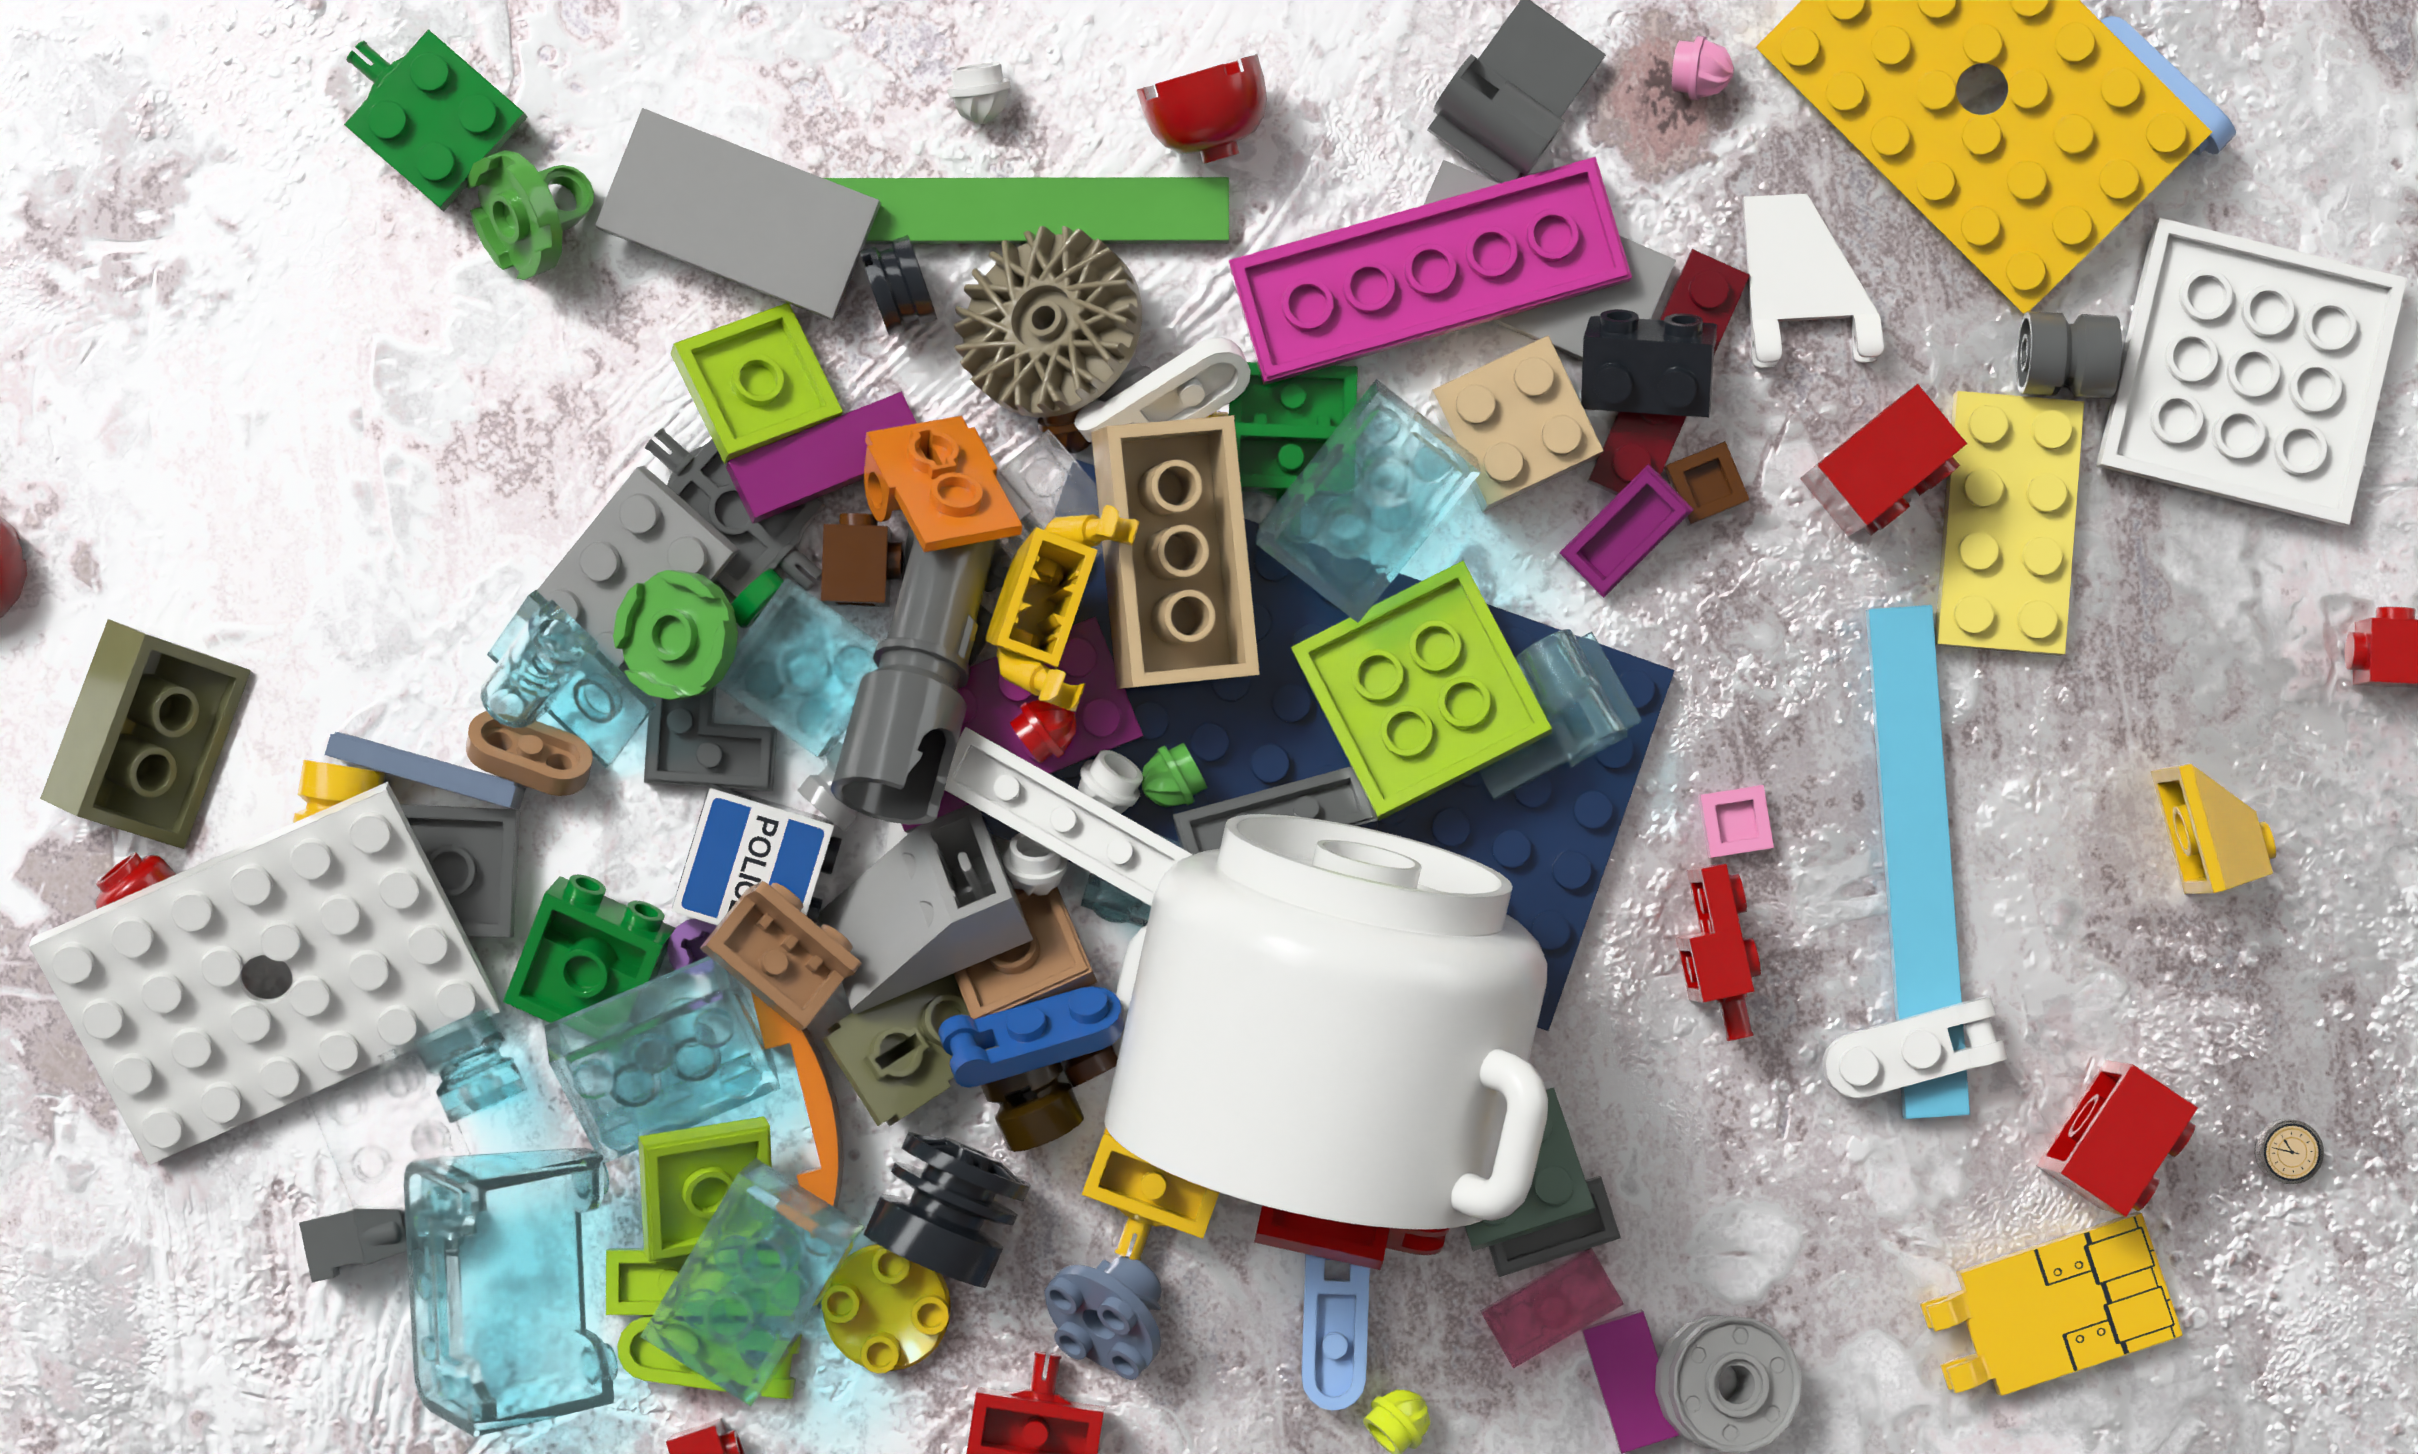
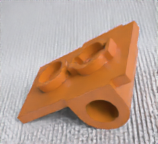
M962 416L866 432L865 442L867 450L864 466V486L868 505L877 521H888L893 510L901 509L924 552L1021 535L1023 525L996 478L998 468L975 427L968 428Z

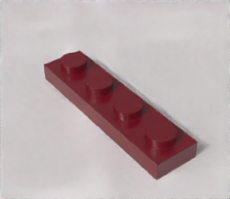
M1692 249L1659 320H1664L1666 316L1671 314L1685 313L1701 317L1703 323L1717 324V339L1714 347L1715 355L1750 274ZM1618 412L1602 448L1604 451L1597 458L1587 482L1614 495H1618L1648 464L1661 475L1687 416Z

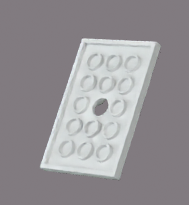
M389 782L33 937L29 944V948L148 1165L500 1012L501 1002ZM260 955H266L275 961H284L291 970L292 985L280 997L274 999L256 997L245 988L242 982L241 971L244 965L250 959Z

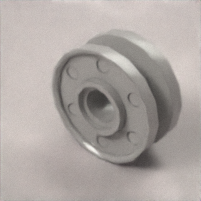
M1707 1315L1686 1323L1667 1341L1656 1365L1655 1393L1663 1417L1681 1437L1707 1449H1715L1721 1452L1748 1453L1771 1444L1790 1426L1801 1400L1802 1374L1793 1349L1776 1329L1754 1318ZM1731 1366L1736 1372L1738 1385L1735 1393L1725 1400L1718 1388L1719 1378L1722 1372Z

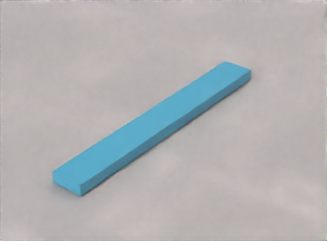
M1932 605L1877 608L1865 611L1895 1020L1962 1002ZM1963 1024L1947 1028L1953 1050L1964 1049ZM1967 1070L1901 1087L1903 1118L1915 1119L1970 1115Z

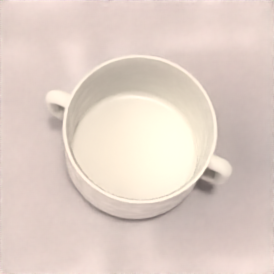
M1250 814L1228 819L1225 824L1220 849L1207 850L1183 858L1176 862L1162 876L1153 896L1148 924L1142 927L1131 939L1125 953L1116 996L1121 1003L1124 1029L1121 1037L1112 1044L1118 1060L1105 1115V1126L1108 1132L1119 1144L1134 1155L1187 1181L1242 1200L1316 1218L1387 1228L1445 1229L1467 1226L1482 1220L1494 1221L1511 1215L1524 1203L1532 1185L1548 1113V1097L1544 1082L1533 1065L1528 1063L1547 984V962L1539 942L1522 924L1506 914L1513 887L1511 882L1497 871L1467 857L1426 843L1372 829L1286 815Z

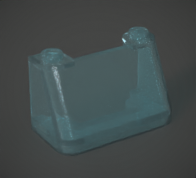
M586 1147L438 1156L411 1161L405 1169L403 1187L413 1370L415 1385L423 1405L435 1415L473 1437L613 1404V1380H615L618 1373L615 1352L597 1334L586 1329L581 1213L597 1210L601 1206L604 1195L609 1190V1174L603 1162V1154Z

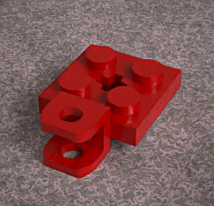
M1262 1205L1254 1243L1381 1270L1386 1248L1415 1255H1435L1442 1251L1446 1234L1450 1228L1399 1229L1367 1226L1321 1219Z

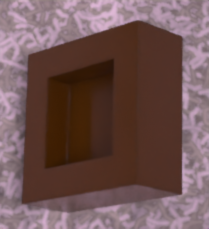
M1726 441L1664 467L1672 488L1694 509L1685 518L1688 526L1750 500Z

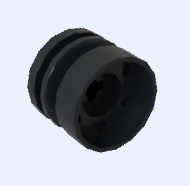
M908 1132L901 1148L926 1162L925 1167L920 1169L897 1161L894 1163L891 1172L902 1182L914 1189L911 1199L888 1194L880 1195L863 1235L883 1248L925 1268L973 1286L986 1288L1004 1247L980 1229L984 1220L1004 1225H1014L1018 1214L994 1201V1197L997 1193L1024 1202L1031 1185L1015 1176L1000 1160L971 1146L946 1137H926Z

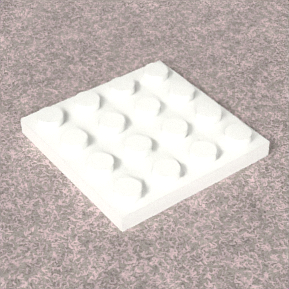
M2158 218L2154 221L2121 359L2117 389L2112 397L2096 467L2341 527L2350 525L2407 278Z

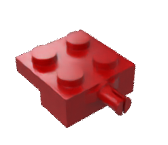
M1727 864L1709 865L1687 870L1700 933L1675 938L1688 998L1691 1001L1703 1003L1716 1000V1004L1720 1003L1727 1041L1754 1036L1745 998L1748 997L1747 993L1755 992L1752 977L1761 976V966L1754 939H1745L1741 932L1738 914L1747 912L1746 897L1739 874L1729 875Z
M1035 1351L1030 1389L1009 1392L978 1387L975 1394L966 1454H1098L1105 1406L1073 1402L1055 1393L1062 1356L1050 1353L1047 1377L1044 1378L1043 1371L1046 1352Z

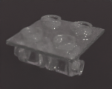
M425 1045L404 1054L401 1053L399 1047L375 1057L378 1063L377 1066L306 1096L353 1207L472 1157Z

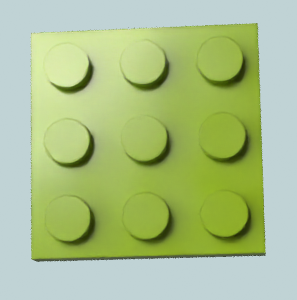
M1464 561L1291 647L1309 686L1379 821L1552 734L1551 725Z

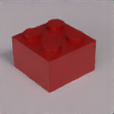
M1916 384L1800 479L1848 537L1862 528L1871 536L1878 530H1882L1910 507V504L1903 496L1911 489H1914L1920 496L1928 489L1931 490L1955 471L1960 464L1953 455L1967 445V442L1920 385Z
M2105 1060L2036 1166L2099 1209L2127 1217L2132 1208L2136 1211L2142 1210L2154 1195L2160 1179L2155 1177L2154 1174L2168 1154L2172 1157L2177 1156L2189 1142L2196 1127L2190 1120L2198 1107L2135 1065Z

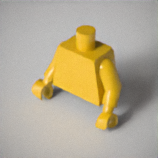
M1106 505L1103 507L1100 518L1094 514L1056 517L1047 524L1044 530L1036 527L1014 554L985 641L998 646L999 670L1005 680L1039 696L1038 699L1073 712L1076 711L1085 688V683L1079 685L1066 684L1063 682L1066 676L1064 671L1049 669L1044 664L1055 668L1059 665L1098 551L1091 547L1098 546L1101 541L1105 540L1133 546L1140 521L1120 518L1117 508Z

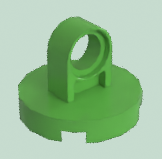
M508 150L477 161L473 164L468 176L467 188L470 189L478 186L480 207L470 210L483 247L495 264L502 270L514 266L519 271L517 279L521 280L529 279L556 267L562 254L563 231L578 224L594 202V190L591 182L584 173L575 167L558 165L538 172L535 166L521 154ZM558 184L569 189L575 197L576 209L565 211L557 208L548 185Z
M681 570L661 571L645 583H636L628 590L617 610L613 633L615 649H622L624 661L630 669L624 671L631 683L650 696L669 700H684L706 694L723 680L735 658L738 629L734 609L724 592L704 575Z

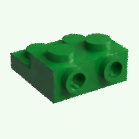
M575 874L570 876L568 880L559 876L543 896L503 1002L620 1054L627 1045L647 992L655 983L667 953L669 938L676 928L664 923V913L650 903L635 900L629 902L628 906L604 896L606 892L605 886L592 877Z

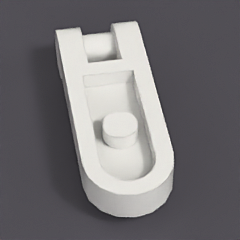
M1225 338L1207 339L1196 344L1108 401H1094L1087 404L1076 415L1075 426L1088 442H1092L1091 432L1106 426L1125 425L1131 422L1137 424L1206 418L1235 400L1245 391L1250 382L1251 370L1241 348L1235 342Z
M1985 996L1845 1034L1835 1039L1828 1046L1822 1060L1823 1074L1828 1084L1835 1091L1852 1098H1860L1967 1069L2006 1060L2008 1057L2003 1039L1996 1040L1990 1017L1996 1015L1991 996ZM1965 1024L1971 1047L1954 1051L1947 1028Z

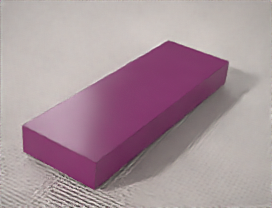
M901 391L728 461L726 469L752 524H755L863 480L867 450L865 442L866 432L916 424L917 422Z

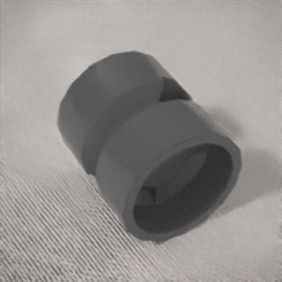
M2033 311L2024 313L2018 335L2016 377L2020 394L2056 396L2062 386H2069L2075 397L2112 398L2117 389L2122 356V333L2118 317L2081 314L2073 324H2069L2063 313Z

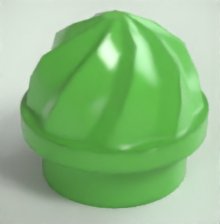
M1181 743L1170 750L1165 745L1158 748V752L1143 767L1142 790L1144 794L1154 803L1165 808L1181 804L1188 806L1194 803L1193 795L1206 789L1207 785L1184 743Z

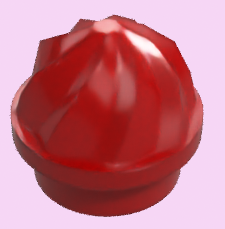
M1039 699L1022 704L1020 706L1022 713L1009 723L1034 758L1041 764L1053 754L1057 758L1064 755V751L1076 734L1075 713Z

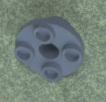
M1128 1256L1117 1257L1111 1263L1103 1260L1097 1269L1084 1265H1071L1062 1268L1044 1290L1048 1312L1058 1328L1054 1334L1056 1344L1065 1354L1073 1359L1081 1360L1087 1357L1093 1362L1115 1371L1125 1379H1136L1158 1355L1161 1347L1160 1332L1156 1321L1150 1313V1310H1161L1158 1301L1162 1290L1156 1274L1142 1261L1129 1259Z

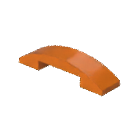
M751 992L765 1049L791 1044L821 1165L818 1168L802 1171L797 1174V1179L812 1238L822 1236L831 1230L837 1212L844 1167L842 1124L835 1090L822 1054L807 1027L798 1031Z

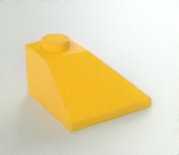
M2192 764L2150 771L2184 894L2217 893L2273 874L2270 859L2276 858L2275 841L2270 827L2265 821L2259 822L2255 810Z

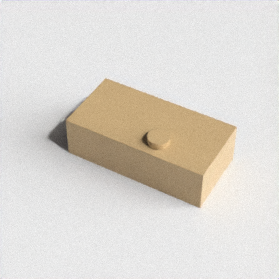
M1234 415L1113 425L1091 432L1099 517H1101L1103 507L1111 505L1117 508L1120 518L1140 521L1133 546L1112 540L1102 541L1117 689L1260 675Z

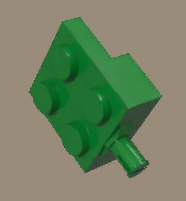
M429 29L404 57L394 61L392 64L388 63L363 40L355 48L370 60L373 65L367 64L353 50L350 51L346 60L374 84L371 87L368 98L344 125L444 212L468 185V176L473 164L487 156L496 154L528 116Z
M1247 362L1251 370L1250 382L1245 391L1229 403L1228 416L1234 415L1241 492H1260L1276 499L1274 536H1286V514L1290 512V537H1301L1302 500L1316 495L1352 496L1354 493L1358 366L1334 365L1263 385L1257 362Z

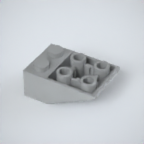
M970 804L936 818L934 821L917 826L819 913L822 924L833 927L850 941L853 946L850 953L862 963L854 975L846 977L842 981L854 1015L1033 940L1011 879L1004 869L1003 858L998 844L981 810Z

